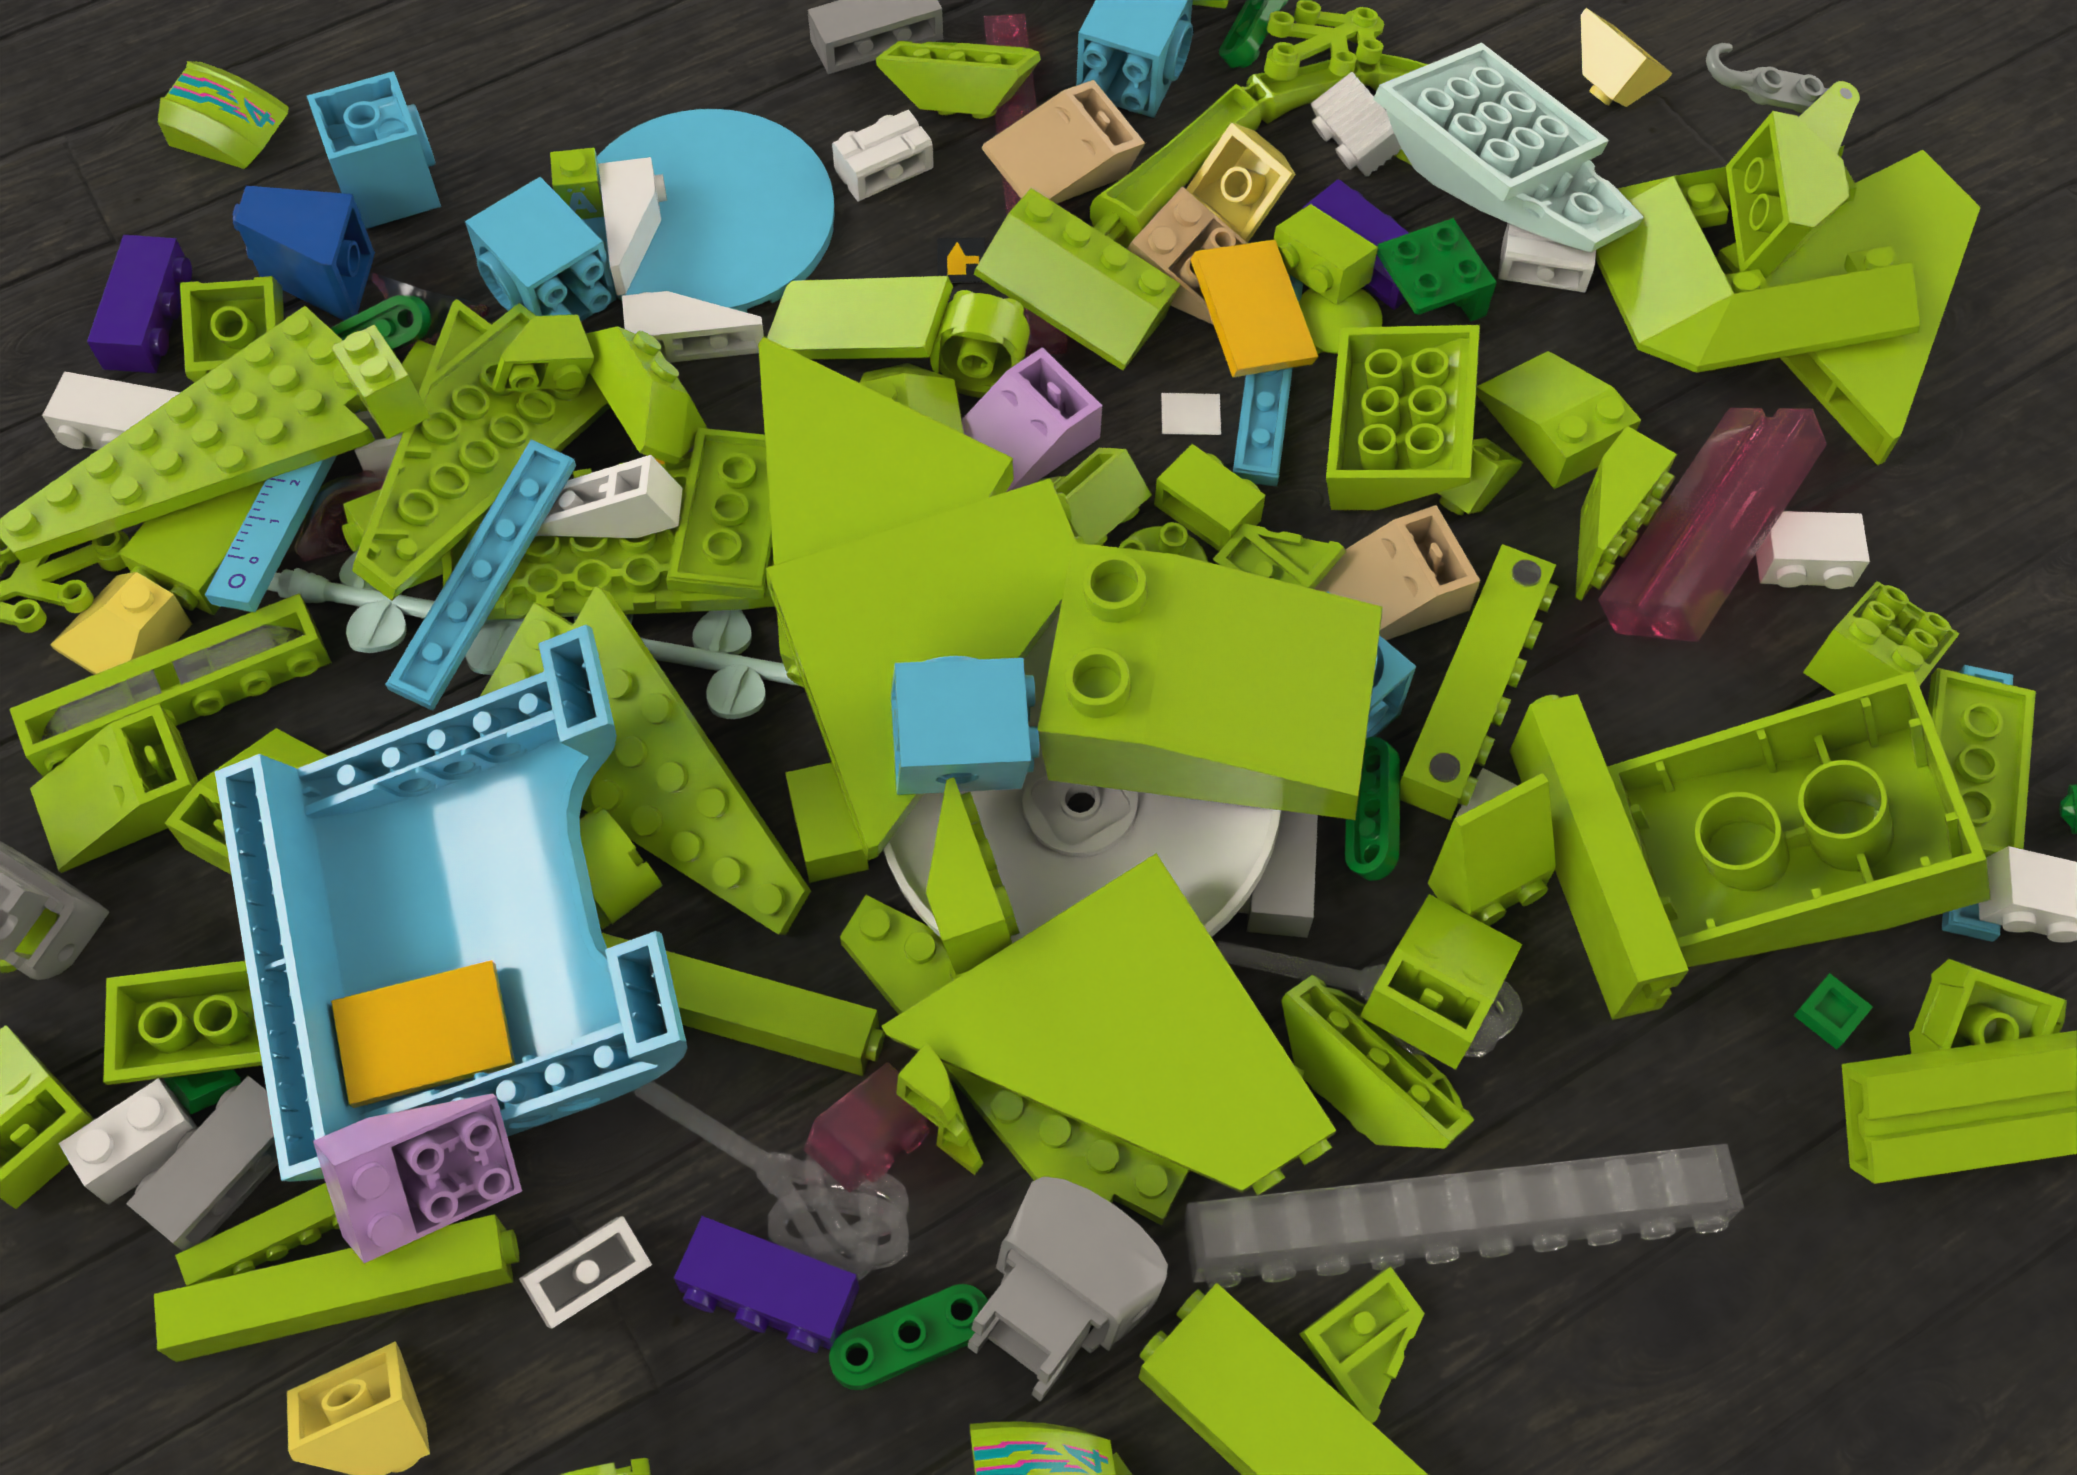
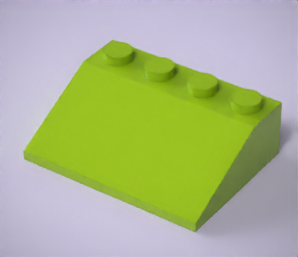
M1480 325L1340 328L1326 473L1331 510H1380L1471 483Z

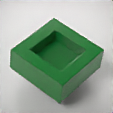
M1829 973L1793 1016L1837 1050L1873 1006Z
M234 1069L164 1078V1081L190 1115L218 1103L221 1096L227 1090L241 1084L240 1077Z

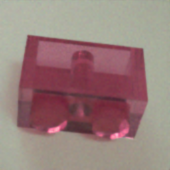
M888 1062L814 1120L803 1149L849 1193L853 1192L867 1179L871 1183L878 1181L891 1167L894 1157L903 1149L907 1153L915 1150L930 1130L926 1126L928 1119L896 1094L898 1074L900 1072Z

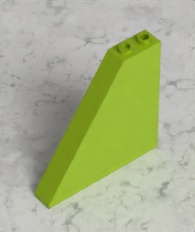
M1924 150L1856 182L1857 190L1854 201L1845 202L1821 226L1818 232L1765 279L1769 287L1844 274L1847 273L1844 268L1847 253L1892 245L1901 263L1913 261L1920 318L1918 333L1781 357V360L1877 465L1886 461L1902 434L1980 210V206ZM1735 242L1721 249L1716 258L1724 275L1740 272Z
M762 337L758 343L774 565L1004 493L1013 482L1012 457L772 340ZM777 614L780 655L787 672L786 675L791 681L804 688Z
M1051 478L766 567L769 592L867 861L878 857L924 795H897L891 707L894 664L923 662L946 656H967L977 659H1025L1060 612L1073 543L1085 544L1081 536L1074 537L1068 522L1072 519L1069 502L1063 492L1057 494Z
M1157 853L882 1025L886 1035L900 1044L919 1051L927 1043L941 1061L1241 1193L1253 1187L1256 1194L1260 1195L1286 1178L1280 1169L1299 1157L1305 1166L1332 1149L1327 1139L1335 1134V1127Z

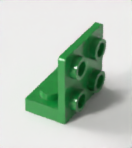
M1454 218L1377 245L1378 258L1415 314L1419 315L1454 302L1456 306L1463 309L1470 321L1486 316L1496 281Z

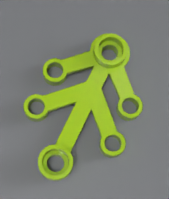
M1300 0L1297 2L1294 17L1283 11L1272 12L1269 17L1267 31L1271 35L1280 38L1290 36L1308 40L1296 45L1286 42L1276 43L1267 53L1264 71L1269 77L1276 80H1293L1297 76L1300 61L1328 48L1331 51L1329 70L1338 76L1345 77L1350 72L1354 73L1357 59L1365 64H1377L1380 61L1384 46L1376 38L1382 33L1384 22L1376 11L1367 7H1358L1346 14L1322 12L1321 6L1314 1ZM1315 24L1325 25V26H1332V27H1335V28L1323 27V26H1315ZM1347 40L1358 44L1356 55L1348 50Z
M119 530L93 539L91 545L47 563L45 562L50 555L24 564L20 562L12 576L0 582V622L15 625L20 631L25 633L39 630L45 624L47 617L35 600L64 606L71 613H80L87 610L92 605L94 597L83 581L71 580L63 585L51 582L95 563H98L101 568L107 571L124 569L127 565L119 553L130 541L127 534ZM0 539V550H1V549H3V548H5V547H7V546H6V545L3 543V541ZM8 547L0 551V577L7 565L14 563L18 559ZM80 594L78 597L71 599L73 596ZM15 596L31 598L22 600L15 605L3 602ZM32 614L30 617L24 619L25 616Z

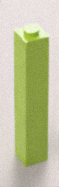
M602 933L607 948L629 941ZM666 951L682 1025L860 1076L864 1075L869 1060L875 1062L878 1060L884 1043L885 1031L879 1028L876 1009Z
M494 1214L447 1225L366 1263H363L352 1248L156 1293L154 1294L157 1350L173 1361L180 1362L512 1283L511 1264L519 1262L517 1239L514 1230H506Z

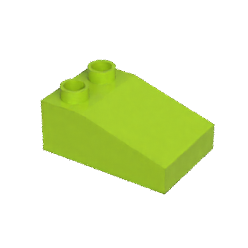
M1073 543L1037 728L1048 780L1356 820L1383 607L1177 554Z
M1914 671L1607 767L1687 967L1885 930L1991 900L1986 856Z

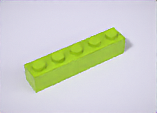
M324 1183L175 1255L186 1286L254 1271L255 1266L267 1260L275 1261L281 1259L288 1254V1250L300 1244H311L320 1239L321 1234L333 1228L340 1229L327 1185Z

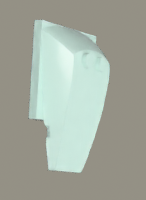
M1483 43L1382 83L1376 91L1373 100L1386 109L1396 138L1413 168L1433 185L1484 213L1526 231L1588 252H1593L1636 229L1644 218L1614 185L1598 176L1594 171L1595 165L1590 160L1603 153L1609 140Z

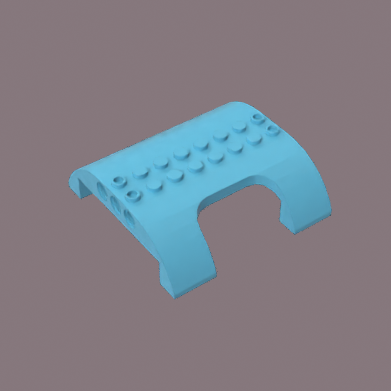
M583 625L538 643L544 668L542 673L298 769L258 754L215 771L281 1181L292 1182L324 1179L313 1140L369 1117L494 1094L497 1097L508 1137L591 1108L638 1089L672 1069L684 1057L687 1043L662 933L654 931L607 948L601 933L580 835L579 818L583 796L593 776L613 751L617 736L594 633L590 626ZM492 960L496 964L515 1066L492 1073H477L473 1078L356 1108L350 1106L331 1000Z

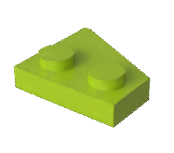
M1243 523L1213 560L1217 565L1315 589L1346 553V550L1338 542L1330 541L1325 543L1305 539L1299 534L1284 531L1276 533L1268 531L1265 527Z
M1390 1266L1370 1279L1299 1333V1335L1343 1397L1366 1419L1373 1423L1380 1414L1381 1410L1378 1408L1391 1379L1396 1378L1405 1358V1348L1409 1340L1414 1338L1425 1313Z

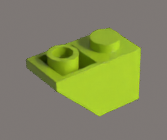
M533 316L502 353L492 383L494 392L583 388L592 366L594 355L579 316Z

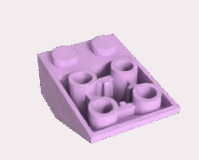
M1042 347L1007 370L962 419L965 435L1013 458L1014 480L1007 490L1011 491L1037 482L1098 440L1101 432L1102 405Z
M494 1094L369 1117L313 1140L342 1237L363 1263L522 1192L497 1097Z

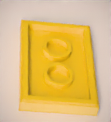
M1276 240L1194 252L1190 260L1232 377L1311 365L1316 361L1319 356Z
M492 960L331 1000L348 1102L353 1108L473 1078L477 1073H492L515 1066L496 964Z

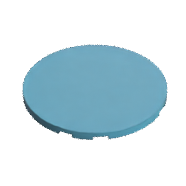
M696 109L676 112L649 120L632 128L615 139L597 156L598 164L651 157L654 174H663L667 201L659 202L661 222L627 293L623 295L669 291L747 313V309L760 305L768 300L773 303L781 299L786 285L791 281L805 280L820 263L830 244L834 229L835 204L832 184L823 163L812 148L800 137L787 128L766 118L724 109ZM604 217L582 219L603 241L610 269ZM616 294V297L622 300L623 295Z

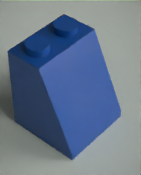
M246 186L240 204H236L234 207L233 224L236 231L240 232L246 245L247 256L250 260H253L259 276H273L282 285L284 291L343 321L357 315L375 252L353 194Z

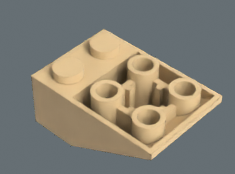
M1091 80L1061 91L984 143L982 150L1021 199L1032 188L1058 204L1124 178L1145 142L1095 80Z
M1182 186L1134 238L1127 250L1180 283L1171 306L1213 324L1190 259L1195 251L1247 244V242Z
M1437 505L1394 519L1345 549L1346 553L1315 588V590L1329 591L1331 594L1382 606L1380 636L1385 640H1389L1470 611L1480 579Z

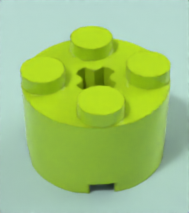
M968 290L956 292L952 301L947 304L930 355L933 371L938 374L941 372L944 376L954 379L957 392L971 397L982 398L1007 370L1024 360L1030 336L1029 325L1023 315L1024 307L1017 300L1011 298L1002 299L994 295L973 293Z
M601 805L580 819V835L599 924L604 929L662 887V883L647 861L643 863L644 861L636 851L635 845Z

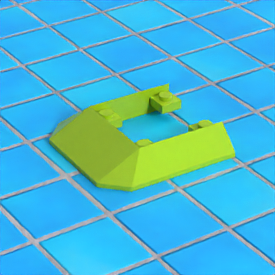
M1844 146L1839 148L1838 155L1842 157ZM1844 165L1846 180L1849 183V198L1845 202L1854 201L1857 186ZM1726 167L1676 175L1618 188L1644 218L1636 229L1596 249L1595 259L1637 349L1698 373L1919 332L1920 318L1913 261L1901 263L1892 245L1847 253L1844 264L1847 273L1769 287L1760 269L1724 275L1701 228L1722 225L1727 222L1729 212L1727 206L1731 205Z

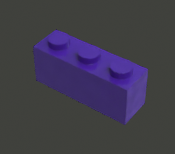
M1339 179L1303 206L1304 209L1312 204L1376 246L1379 243L1409 233L1398 225L1391 216L1381 212L1368 202L1361 193L1352 190ZM1376 254L1371 282L1364 287L1395 310L1406 299Z
M123 235L87 339L88 345L104 370L157 373L161 357L165 356L169 349V333L173 320L178 319L180 315V283L190 282L192 277L191 262L189 258L185 257L176 238Z
M701 1216L674 1276L679 1290L685 1294L683 1301L709 1313H714L716 1306L736 1313L734 1320L737 1323L757 1332L765 1333L768 1326L788 1333L786 1340L789 1343L813 1353H817L820 1346L831 1350L834 1341L842 1333L860 1289L857 1275L703 1216Z

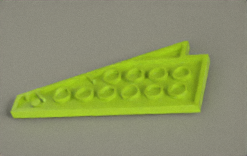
M458 299L452 302L418 392L430 418L403 431L352 568L355 574L391 601L483 521L531 439L561 452L611 407L590 373L583 388L494 392L492 383L502 353L532 317L536 316L520 303L491 325Z
M306 306L302 307L108 444L92 453L65 474L52 481L35 495L0 518V539L19 561L24 564L370 444L375 440L369 427L355 415L365 405L353 388L331 346L343 340Z
M595 586L574 624L545 606L534 602L481 696L544 672L538 643L583 625L590 626L594 633L617 736L613 751L593 776L583 796L581 808L589 813L601 805L630 840L778 935H786L810 894V888L610 592Z
M865 895L840 935L841 945L898 1014L903 1013L966 973L955 974L941 937L934 933L929 926L868 895ZM942 1062L948 1076L1034 1181L1041 1177L1065 1179L1091 1190L1110 1203L1114 1200L1160 1225L1163 1224L1190 1170Z

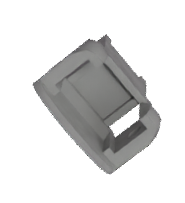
M0 841V959L7 961L32 979L45 980L61 974L75 962L107 917L109 911L59 876ZM45 908L60 915L32 955L15 952Z
M1041 1177L1032 1181L1007 1236L1002 1241L996 1269L1002 1272L1004 1277L999 1288L975 1317L972 1325V1330L975 1333L969 1340L968 1348L977 1354L988 1339L1037 1374L1039 1382L1034 1387L1032 1396L1041 1402L1081 1347L1091 1353L1099 1345H1102L1109 1351L1115 1342L1129 1333L1148 1314L1157 1302L1167 1276L1168 1264L1159 1246L1138 1223L1117 1206L1091 1190L1065 1179ZM1091 1324H1092V1325L1094 1326V1328H1093L1092 1331L1089 1333V1330H1090V1327H1091Z

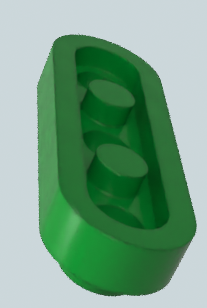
M1246 0L1219 49V55L1230 68L1238 66L1245 68L1258 58L1260 54L1259 48L1265 37L1269 34L1267 25L1270 14L1280 11L1289 0Z
M397 295L330 329L342 340H345L348 335L375 325L391 350L395 352L420 340L427 334L431 325V315L427 305L420 298L413 295ZM408 311L412 312L414 318L411 326L406 319Z
M1368 737L1365 743L1356 820L1346 819L1345 859L1348 867L1353 872L1366 880L1376 881L1391 873L1399 859L1400 758L1396 749L1383 739Z
M958 1284L842 1333L831 1347L829 1362L833 1375L841 1385L848 1389L864 1390L968 1345L969 1340L975 1332L972 1330L973 1321L988 1300L976 1287ZM961 1303L969 1305L973 1310L972 1315L964 1321L955 1319L951 1314L952 1309ZM906 1326H915L920 1330L921 1334L917 1341L905 1343L899 1337L901 1330ZM855 1348H862L868 1353L866 1362L860 1366H853L847 1361L849 1352Z

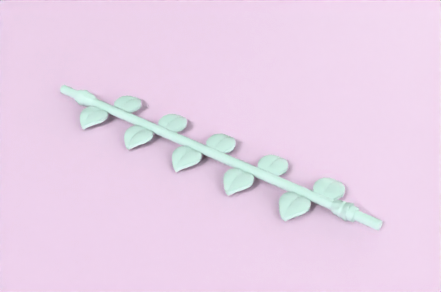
M358 551L353 553L341 567L339 573L341 584L329 582L328 579L320 575L308 573L300 568H296L294 571L285 569L282 573H275L267 590L278 592L282 598H288L300 593L303 601L308 604L331 601L358 606L359 608L350 617L346 628L349 645L358 652L375 653L398 646L404 640L407 631L403 615L425 618L435 602L405 595H398L391 601L352 571ZM742 610L709 611L700 619L693 630L692 640L694 647L641 638L655 660L717 671L712 676L706 692L707 704L711 712L718 717L738 719L758 712L766 700L762 679L797 685L787 677L783 663L738 655L748 648L752 640L751 627ZM625 614L629 622L632 624L634 615ZM524 619L486 620L466 654L469 668L479 674L493 675Z

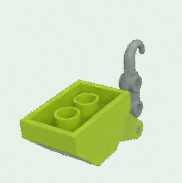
M1719 43L1710 48L1706 57L1708 71L1715 80L1726 87L1746 92L1750 99L1757 104H1767L1802 113L1798 117L1797 115L1772 111L1726 165L1740 272L1760 269L1766 279L1818 232L1821 226L1849 198V183L1846 180L1843 159L1838 155V151L1855 108L1859 103L1860 96L1857 89L1845 81H1838L1830 88H1824L1820 79L1809 74L1802 75L1778 70L1774 67H1758L1748 71L1729 69L1721 62L1719 55L1731 52L1733 46L1730 43Z

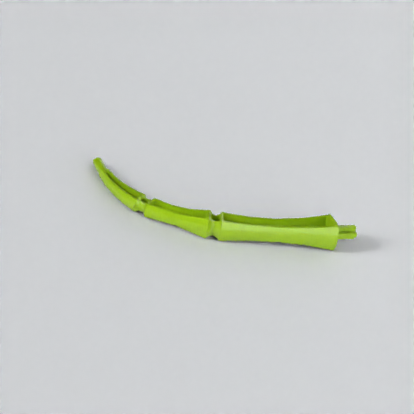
M1382 54L1377 64H1365L1357 59L1354 74L1364 86H1370L1377 91L1380 84L1428 64ZM1330 59L1299 67L1296 78L1290 81L1276 80L1269 77L1266 73L1253 74L1248 78L1246 87H1240L1235 84L1167 145L1092 201L1090 219L1093 227L1113 241L1128 248L1134 238L1180 188L1184 187L1197 174L1231 123L1256 131L1261 120L1268 124L1297 107L1312 103L1344 77L1335 75L1329 70Z

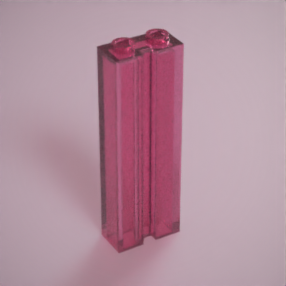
M1762 408L1728 409L1598 599L1616 634L1696 642L1700 640L1827 445L1813 409L1779 408L1773 417H1766Z

